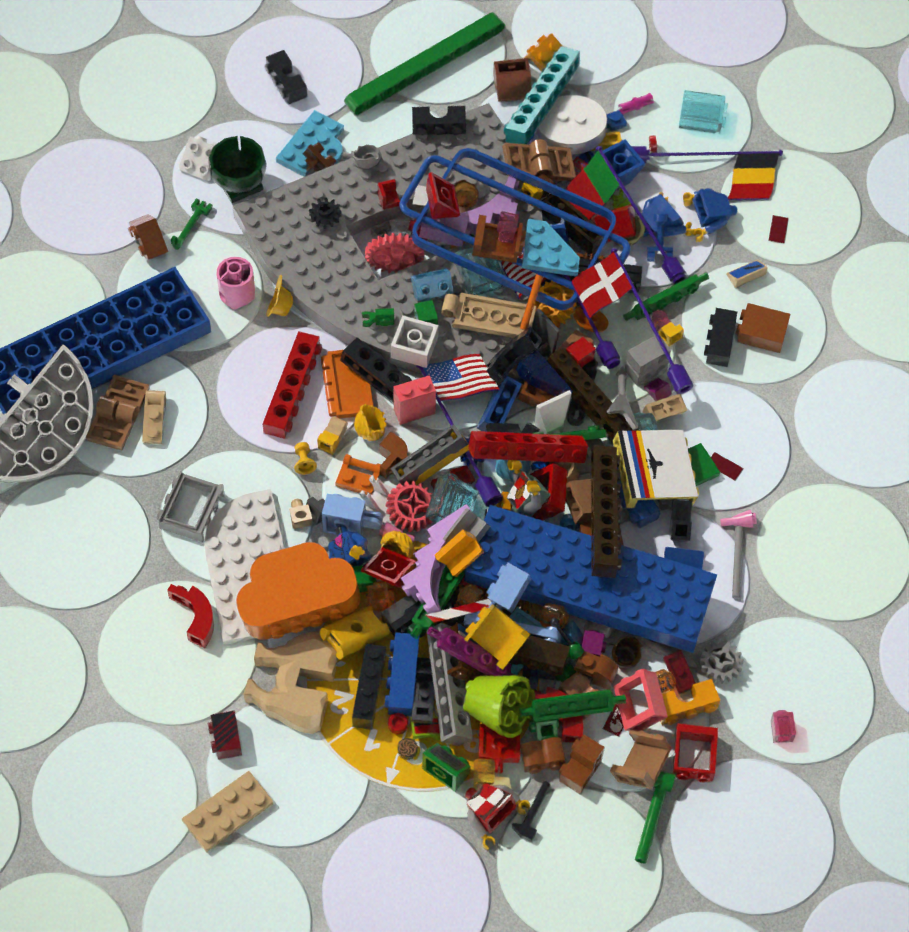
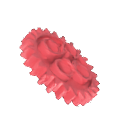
M394 233L391 236L384 234V237L378 236V240L372 239V242H368V246L365 247V259L370 263V267L375 266V270L381 269V272L388 270L389 274L392 271L396 273L424 261L425 256L424 250L414 244L412 237L409 238L408 234L402 236V233H399L398 236H395Z

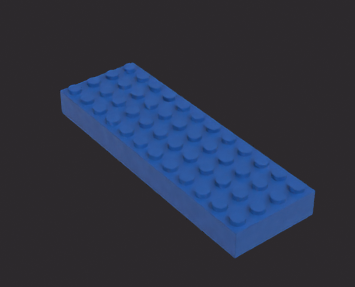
M177 268L168 269L1 347L0 412L7 414L20 398L21 393L7 384L12 376L16 374L26 384H31L62 345H65L79 360L88 376L92 390L112 380L114 375L121 376L211 333L210 320Z
M493 505L489 506L484 521L491 527L478 542L484 552L466 568L464 582L489 589L491 584H496L499 579L497 574L502 565L506 566L507 563H510L528 573L532 578L521 596V600L694 653L718 574L621 545V554L618 555V558L622 559L621 570H617L616 577L591 576V535Z

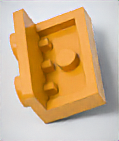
M552 33L547 36L543 34L537 40L538 44L536 46L533 44L526 50L528 54L524 58H530L540 71L552 60L554 53L563 46Z

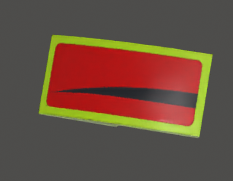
M433 716L432 724L411 722L413 739L433 737V740H441L438 716Z

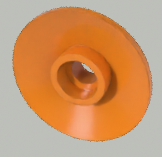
M581 306L576 308L573 317L577 324L588 331L594 332ZM598 311L591 317L598 332H603L608 328V319L601 311Z

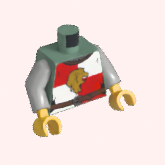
M508 460V469L510 471L514 470V485L507 496V499L513 505L510 511L519 514L523 513L531 517L541 508L542 504L551 494L536 477L520 470L522 468L520 461Z

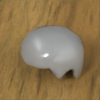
M366 144L358 146L356 152L352 151L354 161L360 168H373L381 159L380 150L375 145Z

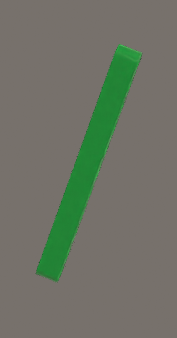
M491 12L349 93L345 97L344 103L355 115H360L500 34L505 28V23L494 12Z

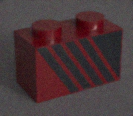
M235 710L211 714V722H208V729L210 735L214 734L215 741H211L212 753H217L218 760L242 756Z

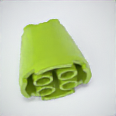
M517 675L478 676L473 681L469 680L466 684L467 692L463 710L499 735L513 738L522 732L521 728L526 719L531 718V716L520 717L519 709L531 707L532 700L535 699V692L530 688L529 679Z

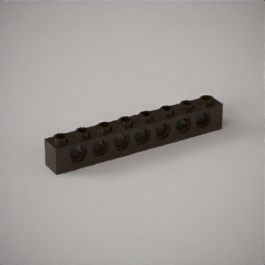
M594 445L592 450L591 576L615 578L617 570H621L622 559L618 558V555L621 554V543H618V540L621 538V528H618L621 521V513H618L621 499L617 498V495H620V484H617V481L620 479V470L617 469L620 464V455H617V447Z

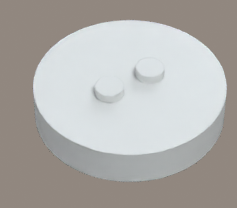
M577 95L560 96L536 130L538 139L546 140L548 146L570 148L571 154L590 151L597 147L606 135V113L597 102L589 98Z

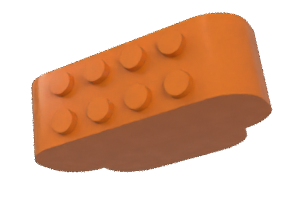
M306 542L257 558L250 569L251 582L240 589L236 603L247 632L256 639L266 640L270 638L279 639L284 634L290 632L299 633L307 627H319L324 622H335L342 619V617L353 613L358 608L361 594L354 570L347 561L340 558L329 559L327 551L321 545Z

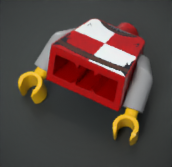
M486 783L478 790L470 787L465 793V797L468 799L466 805L469 809L467 816L470 826L476 835L483 839L482 846L485 850H489V847L485 844L486 840L492 841V844L495 845V839L492 836H487V832L491 834L516 807L520 815H525L526 813L521 808V805H524L527 809L530 808L529 801L520 800V796L506 785L492 786Z

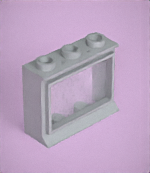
M180 471L178 477H175L172 482L170 494L167 493L163 509H160L157 514L159 528L203 542V531L210 524L213 510L217 511L218 498L225 495L224 485L202 480Z

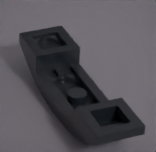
M418 657L411 722L432 724L435 690L430 658Z

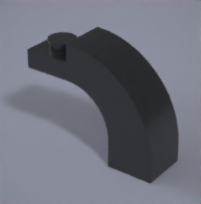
M531 326L507 343L487 364V373L498 385L504 382L509 372L517 363L535 351L541 344L542 339Z

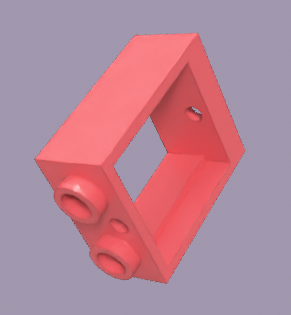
M640 669L634 675L621 679L620 683L613 686L616 696H626V703L618 704L625 731H643L668 717L656 672ZM643 684L649 709L636 715L629 690Z

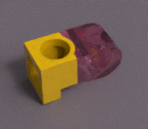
M657 310L652 314V322L668 346L683 338L684 328L680 324L675 326L668 319V315L664 311Z

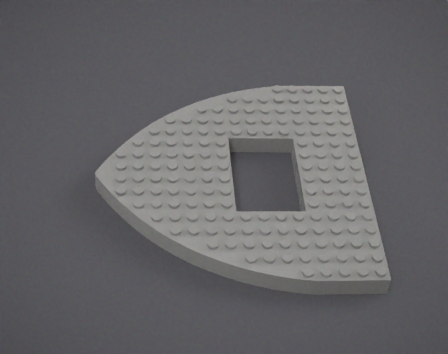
M489 103L466 112V134H410L377 147L380 150L381 159L373 168H360L355 163L353 157L233 205L234 219L264 272L275 286L279 276L282 275L281 286L291 292L293 305L300 312L345 344L349 345L358 337L361 341L366 342L375 352L380 353L389 363L403 369L421 373L416 365L391 358V344L402 315L416 319L414 304L420 301L414 298L411 276L447 268L452 279L454 290L452 294L458 297L461 293L523 304H527L529 299L525 295L518 299L514 290L439 256H434L378 280L352 237L355 234L404 215L400 210V206L382 209L378 197V183L395 179L396 191L399 200H401L424 160L429 156L437 155L452 161L459 150L471 148L505 163L502 148L504 143H507L504 125ZM463 158L457 163L505 185L508 180L506 173L472 158ZM431 163L418 185H427L428 173L430 172L442 178L448 167L439 163ZM454 170L447 180L455 187L460 213L481 207L500 192ZM516 178L519 181L517 191L521 192L524 181ZM415 191L407 203V207L413 211L423 207V205L413 204ZM325 197H327L328 202L334 199L335 205L340 204L342 217L339 218V223L333 222V228L327 225L326 229H324L322 224L316 227V221L311 222L309 209H312V203L318 204L317 199L324 202ZM515 198L514 203H518L516 211L520 212L518 221H514L512 227L518 228L519 223H523L522 230H526L528 219L543 221L540 208ZM525 237L524 242L520 241V245H523V247L525 244ZM466 243L462 247L458 246L449 250L506 276L501 266V260L473 256L474 245ZM431 298L438 317L439 328L438 340L428 364L443 362L463 355L480 354L487 366L489 361L513 339L454 328L452 324L455 317L449 318L441 314L444 298ZM394 308V325L381 326L373 323L370 327H363V320L369 319L362 318V312H375V309Z

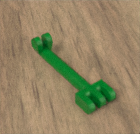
M198 198L194 200L191 210L195 212L179 237L177 238L174 235L171 237V244L176 250L180 249L201 214L209 215L213 204L208 203L206 206L207 202L202 201L200 203Z

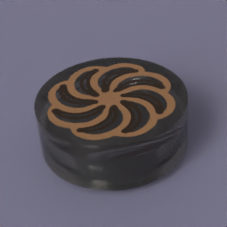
M411 738L400 740L397 746L398 755L406 760L414 758L418 752L416 741Z

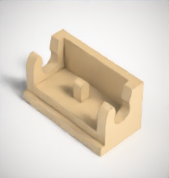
M676 394L645 405L642 412L644 416H648V424L650 425L665 418L682 414L687 411V407L681 394Z

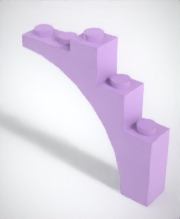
M509 175L505 185L518 190L519 181ZM500 191L491 201L476 209L462 212L459 217L434 220L467 235H475L479 215L486 216V223L512 227L513 222L518 221L520 211H516L518 203H514L515 197ZM428 212L426 216L432 219L431 213ZM425 223L421 225L419 237L459 247L463 246L464 241Z
M467 504L427 529L431 535L428 538L430 543L414 553L418 559L415 562L417 568L401 577L405 584L402 588L407 596L412 595L415 601L420 600L422 604L426 603L423 607L428 614L441 611L438 590L442 572L446 566L437 561L434 555L447 544L443 537L466 508L469 509Z

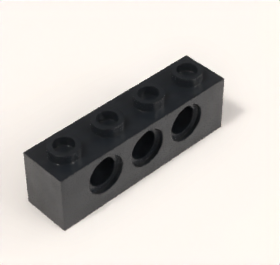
M358 337L342 352L340 361L393 403V386L412 381L408 375L403 374L394 364L389 363L380 353L375 352L366 342L361 341Z

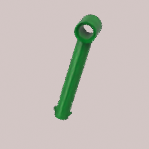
M661 770L653 786L655 788L634 859L638 863H647L667 792H671L676 774Z

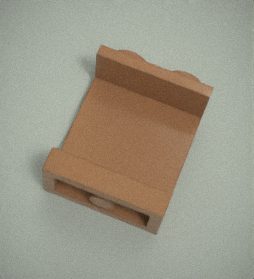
M630 730L629 735L635 743L624 765L613 764L610 772L617 782L652 790L672 747L667 742L666 737L661 734L652 735L642 730L639 732Z

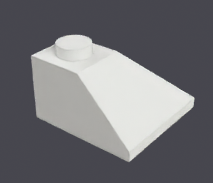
M570 390L536 406L534 425L540 429L539 432H544V434L563 432L570 408Z

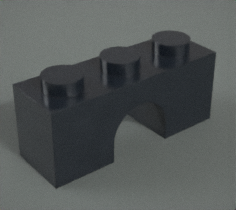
M285 50L265 57V71L272 76V82L275 87L278 86L282 99H286L288 104H292L308 97L307 85L300 74L286 76L292 73V61Z
M430 106L412 107V135L466 134L465 106H447V114L441 118L431 115Z

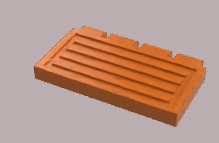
M343 350L328 351L327 355L320 357L326 400L328 402V414L339 419L356 417L362 405H373L370 384L340 361Z

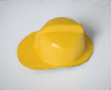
M282 275L277 280L273 297L267 308V317L271 313L287 316L292 307L293 296L290 291L281 286Z

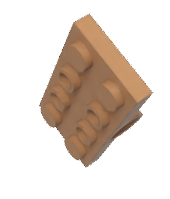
M543 139L535 140L530 145L504 143L502 146L505 163L531 175L539 177L542 174H546L551 180L569 182L576 177L570 148L548 146L547 141Z
M114 375L105 395L100 396L97 402L96 415L86 435V440L122 451L145 401L146 390H150V386Z

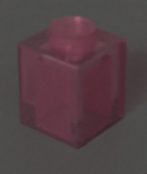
M787 710L773 712L770 719L773 743L793 742L796 736L793 712H787Z

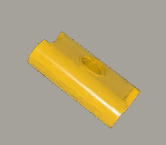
M368 605L320 629L322 640H327L337 652L335 656L338 659H342L365 648L366 644H373L389 635L388 625L380 622L373 613L374 608Z

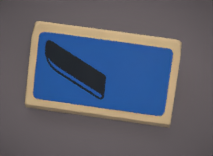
M757 259L727 272L726 275L736 288L766 275L768 267Z

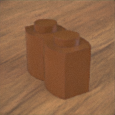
M560 737L520 744L524 772L537 774L542 769L559 770L565 762Z

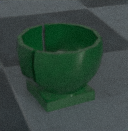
M238 136L224 138L213 146L208 160L213 181L224 190L231 203L264 190L261 182L266 172L267 163L263 148L253 139L240 136L241 150L239 149Z

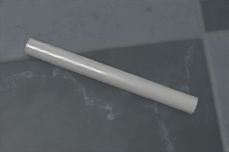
M742 526L735 527L732 598L734 599L740 598Z

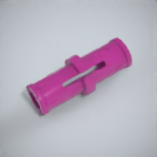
M651 93L638 98L633 97L630 101L618 104V108H620L619 110L624 115L630 111H638L641 107L653 104L654 100L651 99L654 98Z

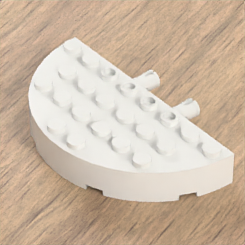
M65 345L60 347L31 384H26L16 374L7 383L21 394L7 414L0 412V482L25 483L54 473L76 454L88 433L93 414L91 385L79 360Z

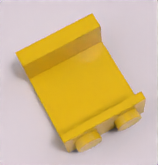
M491 604L489 608L484 606L477 615L480 619L476 624L472 622L465 631L468 634L464 639L466 641L470 638L499 660L496 665L503 670L530 636V633Z

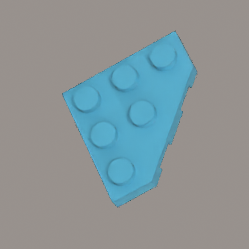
M528 219L522 268L576 277L578 275L580 257L546 221Z

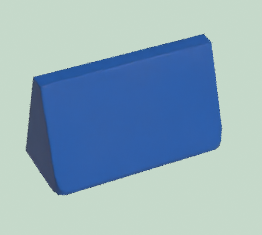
M665 547L664 558L702 569L704 551Z

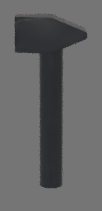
M543 781L523 823H512V829L521 838L530 842L533 841L537 833V829L530 825L551 786L547 781Z

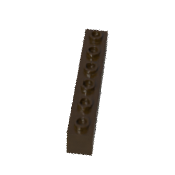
M564 347L549 356L544 367L566 392L570 390L572 399L594 424L606 430V437L612 444L618 431H634L622 414L607 413V410L612 405V401Z

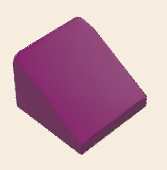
M658 377L644 386V389L655 401L672 395L669 383Z

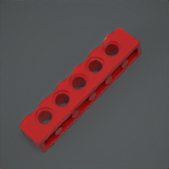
M298 331L262 423L263 433L285 439L287 432H291L293 427L292 419L297 416L299 401H303L305 395V385H309L311 379L310 372L311 370L314 371L316 367V356L320 355L322 351L320 336Z
M471 431L468 449L473 459L585 463L588 445L583 436Z

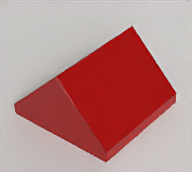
M433 172L428 173L426 192L432 219L459 217L461 214L454 185Z
M627 205L612 209L611 211L616 217L612 233L623 238L636 236L635 210L633 206ZM597 214L594 217L596 226L608 231L610 222L605 217Z

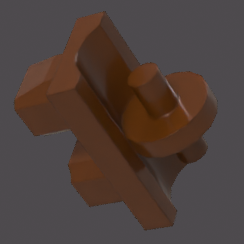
M319 142L315 145L310 144L303 152V155L306 157L305 162L309 165L306 168L308 172L312 169L318 172L333 166L336 162L332 155L326 158L321 155L325 149Z

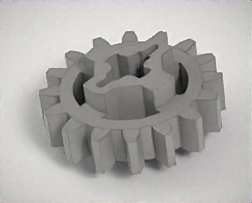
M722 640L719 641L718 645L713 641L711 647L706 645L704 651L701 652L699 665H703L701 672L707 671L706 678L712 676L713 682L720 679L721 684H723L724 679H727L730 683L732 676L737 679L738 672L742 671L743 667L741 665L744 662V659L740 658L742 652H736V645L731 648L729 641L726 645L723 644Z

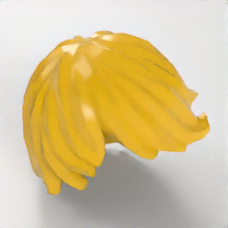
M362 405L354 421V427L358 436L368 441L381 439L385 434L387 425L385 422L386 418H383L385 413L373 405Z
M393 530L381 538V547L412 559L414 544L406 533Z

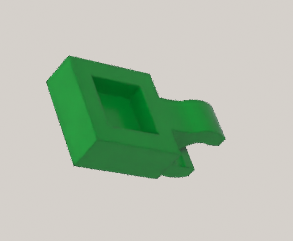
M394 308L375 309V312H362V318L369 319L363 320V327H370L373 323L381 326L394 325Z

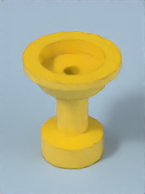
M307 442L297 443L294 449L296 455L300 456V459L295 464L294 470L301 475L310 474L317 468V463L307 456L310 452V446Z

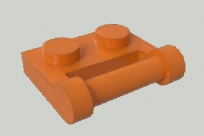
M346 454L335 486L361 493L364 490L366 495L368 493L372 495L374 488L369 481L372 475L349 469V466L352 465L374 472V479L377 480L380 477L381 464L377 463L375 465L352 458V455Z

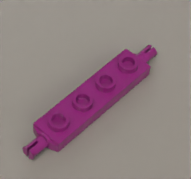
M433 627L428 629L427 634L437 639L438 648L485 675H515L511 673L512 664L508 663L502 670L496 665L499 662L498 659L474 642L466 641L465 637L447 627L441 631Z

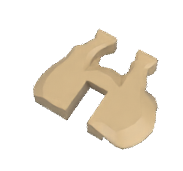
M320 631L300 634L287 641L286 645L274 648H267L263 643L258 642L254 655L255 666L278 668L275 677V687L271 692L261 689L253 679L248 678L244 691L245 702L254 703L267 717L279 720L286 726L299 732L314 734L320 731L328 704L327 692L297 687L296 685L299 676L333 682L338 658L335 656L337 652L327 640H322Z

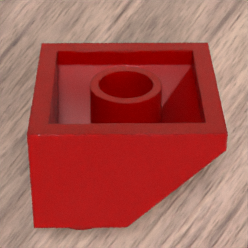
M382 547L363 566L361 572L402 588L405 584L401 577L416 568V561Z

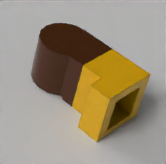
M546 174L538 177L556 185ZM526 182L523 183L521 189L522 193L527 195L530 192L531 197L537 200L550 194Z

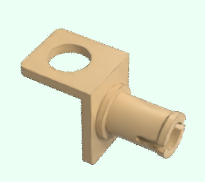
M299 498L292 500V508H289L292 528L298 529L311 526L312 516L309 505H303V501Z

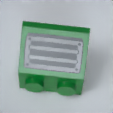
M436 743L423 752L422 769L454 792L457 791L470 774L469 762L463 757L458 758L445 745L441 746Z

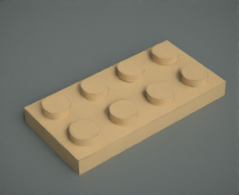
M247 771L185 815L181 820L203 850L208 852L272 806L274 802L252 773Z

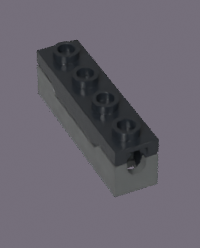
M459 585L449 601L458 600L460 596ZM412 595L409 597L405 596L382 611V621L388 625L394 637L395 633H406L407 628L412 624L413 617L422 604L420 600L415 601Z

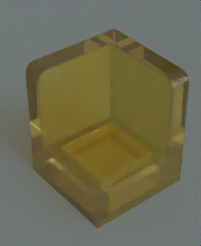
M474 759V789H477L478 784H494L495 760Z

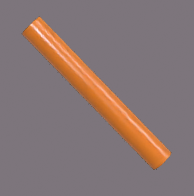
M535 276L520 326L522 330L528 328L543 276Z

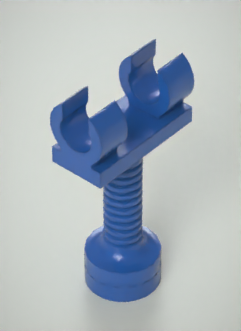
M654 214V222L658 224L657 240L666 255L673 257V247H664L663 240L664 224L668 222V214ZM657 246L647 247L648 262H655V251H660Z

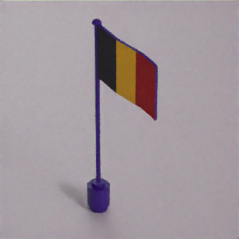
M632 146L645 164L647 160H650V156L738 155L733 169L732 185L728 200H769L774 187L775 167L779 156L783 155L781 149L779 151L650 153L646 146Z

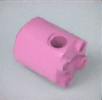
M229 257L219 263L216 276L221 301L233 310L248 305L255 299L254 272L251 263L241 257Z

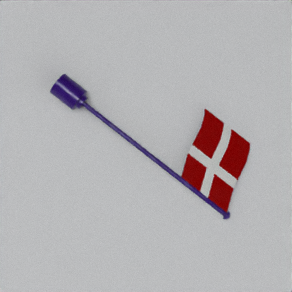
M613 248L611 254L604 260L581 272L571 281L589 320L599 310L618 301L632 289L671 365L667 376L676 394L688 392L694 385L685 367L679 364L674 365L617 254L618 250Z

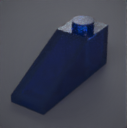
M535 350L519 362L516 368L518 375L528 384L555 397L569 390L572 395L573 391L538 350Z

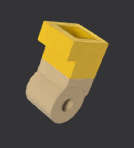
M333 416L323 433H320L317 438L318 449L333 455L346 432L348 422Z

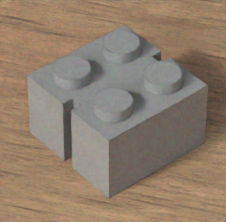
M656 336L627 350L625 371L636 386L642 383L646 384L653 377L662 375L667 371L669 361ZM662 339V341H663V343H664V345H665V347H666V349H667V351H668V353H669V355H670V354H671V349H670V347L666 344V342Z

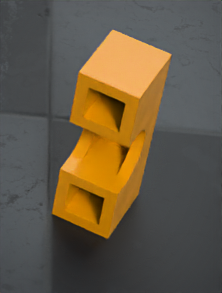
M712 679L693 684L691 689L693 700L690 702L680 701L674 690L663 693L662 697L668 717L660 721L661 725H673L680 719H692L700 713L716 711L720 704V698Z

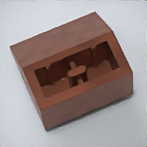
M528 58L493 62V78L498 102L525 99L526 94L532 89Z

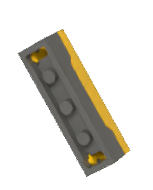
M452 425L393 466L391 470L401 485H404L406 481L409 485L412 481H415L416 486H418L419 483L424 482L467 452L469 444L457 427Z

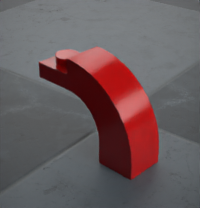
M170 584L167 589L169 599L188 607L195 614L193 622L186 632L188 641L206 649L214 631L213 611L208 598L193 585L187 591L183 586Z
M547 687L546 694L534 691L535 699L567 695L551 687ZM583 717L560 718L562 724L561 742L574 743L577 738L580 740L583 736Z

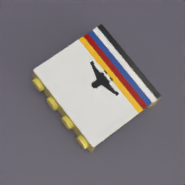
M683 430L618 431L616 433L613 445L617 447V455H620L618 469L620 470L626 508H634L638 500L687 499L692 501L693 506L698 498L699 489L695 484V472L691 467L692 458L691 454L688 453V440Z

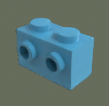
M447 268L411 276L414 298L417 301H429L434 297L442 299L445 298L446 294L454 293L451 274Z

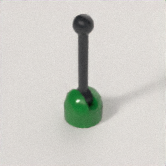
M552 618L550 621L551 625L556 627L567 642V646H570L569 657L571 659L579 658L584 652L583 647L578 642H571L559 626L558 620Z

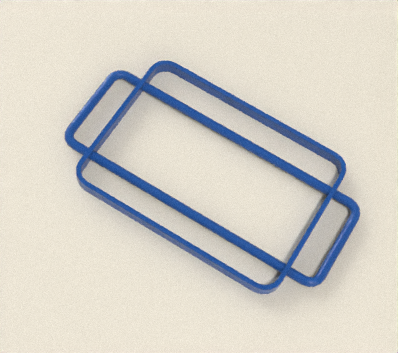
M471 148L459 150L452 161L437 155L427 157L399 203L402 213L416 219L411 235L412 241L416 246L528 297L530 296L531 287L418 236L417 230L422 223H425L471 245H474L475 240L474 237L427 217L426 215L430 210L429 202H427L421 214L407 207L409 199L431 163H439L448 167L442 177L446 181L453 170L604 237L588 268L596 264L608 240L623 246V251L619 257L623 265L631 250L630 244L626 239L612 233L616 217L608 208ZM463 158L477 160L605 217L610 222V227L608 231L457 163ZM517 257V262L514 264L522 267L523 259ZM527 269L574 290L571 281L554 273ZM538 292L536 300L554 309L567 310L574 305L578 296L575 292L569 300L561 301Z

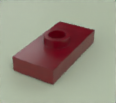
M682 650L663 657L678 694L690 691L696 682Z

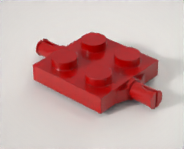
M480 724L478 762L495 763L494 771L497 774L498 767H500L499 774L503 773V763H520V734L516 737L508 738L499 735L486 725Z

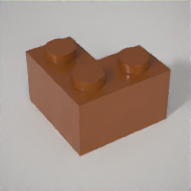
M147 214L128 222L130 226L127 228L131 238L134 237L139 242L138 250L142 257L144 256L150 260L169 252L155 217Z
M585 734L580 740L578 738L575 740L571 747L570 761L568 764L564 762L559 770V782L581 794L602 763L605 750L603 745Z

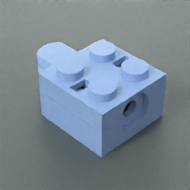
M327 494L322 511L323 532L336 535L335 529L344 525L348 531L362 535L364 527L376 530L381 529L384 516L380 512L366 510L365 500L360 498L343 497L340 494Z
M507 563L506 566L502 565L497 574L499 579L496 584H491L487 593L489 594L488 599L491 601V604L494 606L498 605L497 608L501 611L505 609L512 613L532 578L528 573Z

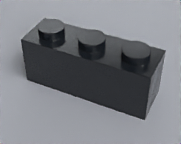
M716 307L715 314L710 315L709 325H712V330L708 329L706 340L709 341V345H705L703 355L707 356V364L728 367L738 311Z

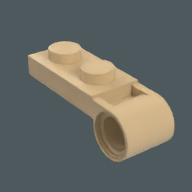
M146 390L142 436L144 444H162L166 391Z

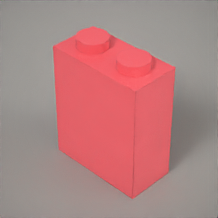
M430 375L393 386L394 412L400 425L436 414V389Z

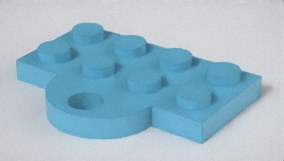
M314 110L276 156V162L305 177L309 174L306 170L309 165L305 162L306 157L303 155V152L310 144L315 145L319 142L325 149L321 155L326 158L329 153H335V164H337L342 158V145L337 138L344 130V125Z

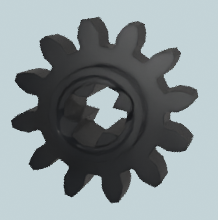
M325 197L324 202L317 199L318 204L312 203V209H309L311 222L316 221V227L322 224L324 229H326L327 225L333 228V222L339 223V218L342 217L340 204L335 205L334 199L328 202L327 197Z

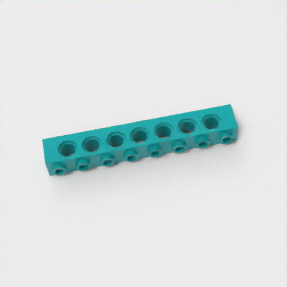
M561 46L554 53L552 60L547 63L544 72L540 73L539 79L533 84L531 91L526 94L525 100L519 104L516 113H513L510 122L505 125L504 134L507 143L528 144L580 66V50Z

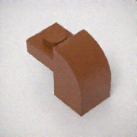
M391 431L379 444V454L386 458L380 465V476L387 479L390 474L393 475L394 473L391 468L408 457L405 441Z
M584 651L578 658L574 671L593 677V685L611 691L618 673V665L603 654L599 657Z

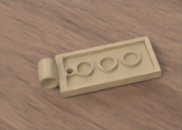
M461 293L459 297L454 294H446L441 314L449 318L455 317L452 324L454 328L515 338L524 331L520 329L527 304ZM534 306L528 328L533 326L536 306Z

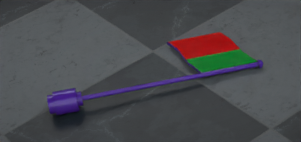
M597 146V152L588 165L569 183L565 190L604 206L620 186L665 258L661 267L666 276L674 284L683 281L686 278V271L678 258L666 255L603 153V147ZM571 203L589 220L596 214Z

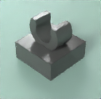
M311 497L307 500L306 505H309L312 521L318 524L322 522L325 500L322 498L317 501L314 497Z

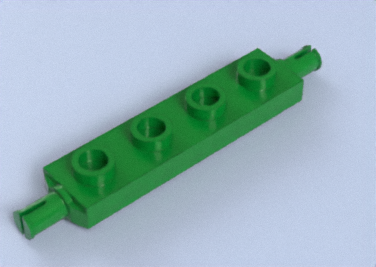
M707 272L699 276L695 274L642 301L649 316L657 310H663L673 302L680 301L688 294H694L698 290L699 285L709 279V275ZM639 303L631 311L623 314L625 321L633 317L637 321L641 318H646Z
M445 566L438 590L441 611L444 610L463 579L466 569L455 577L451 574L448 567ZM426 603L421 604L412 619L415 628L410 635L413 638L415 637V639H418L422 630H428L435 624L425 616L428 614L423 607Z
M602 690L534 699L530 708L519 709V716H532V719L538 722L612 712L615 704L626 703V696H614L612 691Z

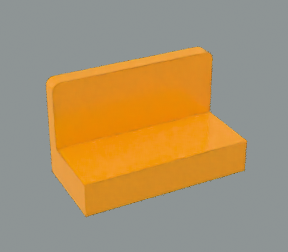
M462 529L434 556L437 561L448 567L453 576L457 577L484 550L473 534Z

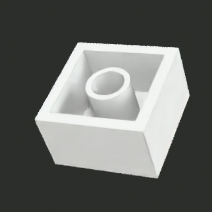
M402 315L391 344V358L427 368L438 340L439 325Z

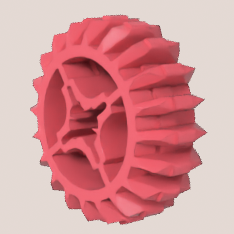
M406 481L404 485L399 483L396 488L391 490V494L387 496L388 501L385 506L388 508L386 514L391 515L390 521L396 520L395 527L400 524L402 526L401 530H404L406 527L410 533L413 528L416 532H419L421 528L424 530L427 528V525L432 524L433 519L437 516L435 512H437L438 506H436L437 499H432L434 492L428 493L429 487L424 489L422 488V483L416 486L415 481H412L410 485ZM409 495L408 499L398 500L401 496ZM426 513L423 517L414 519L416 514Z

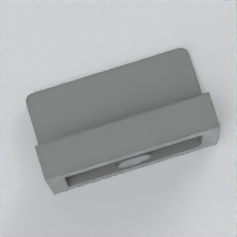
M466 508L443 537V540L448 543L464 529L473 534L479 542L491 526Z

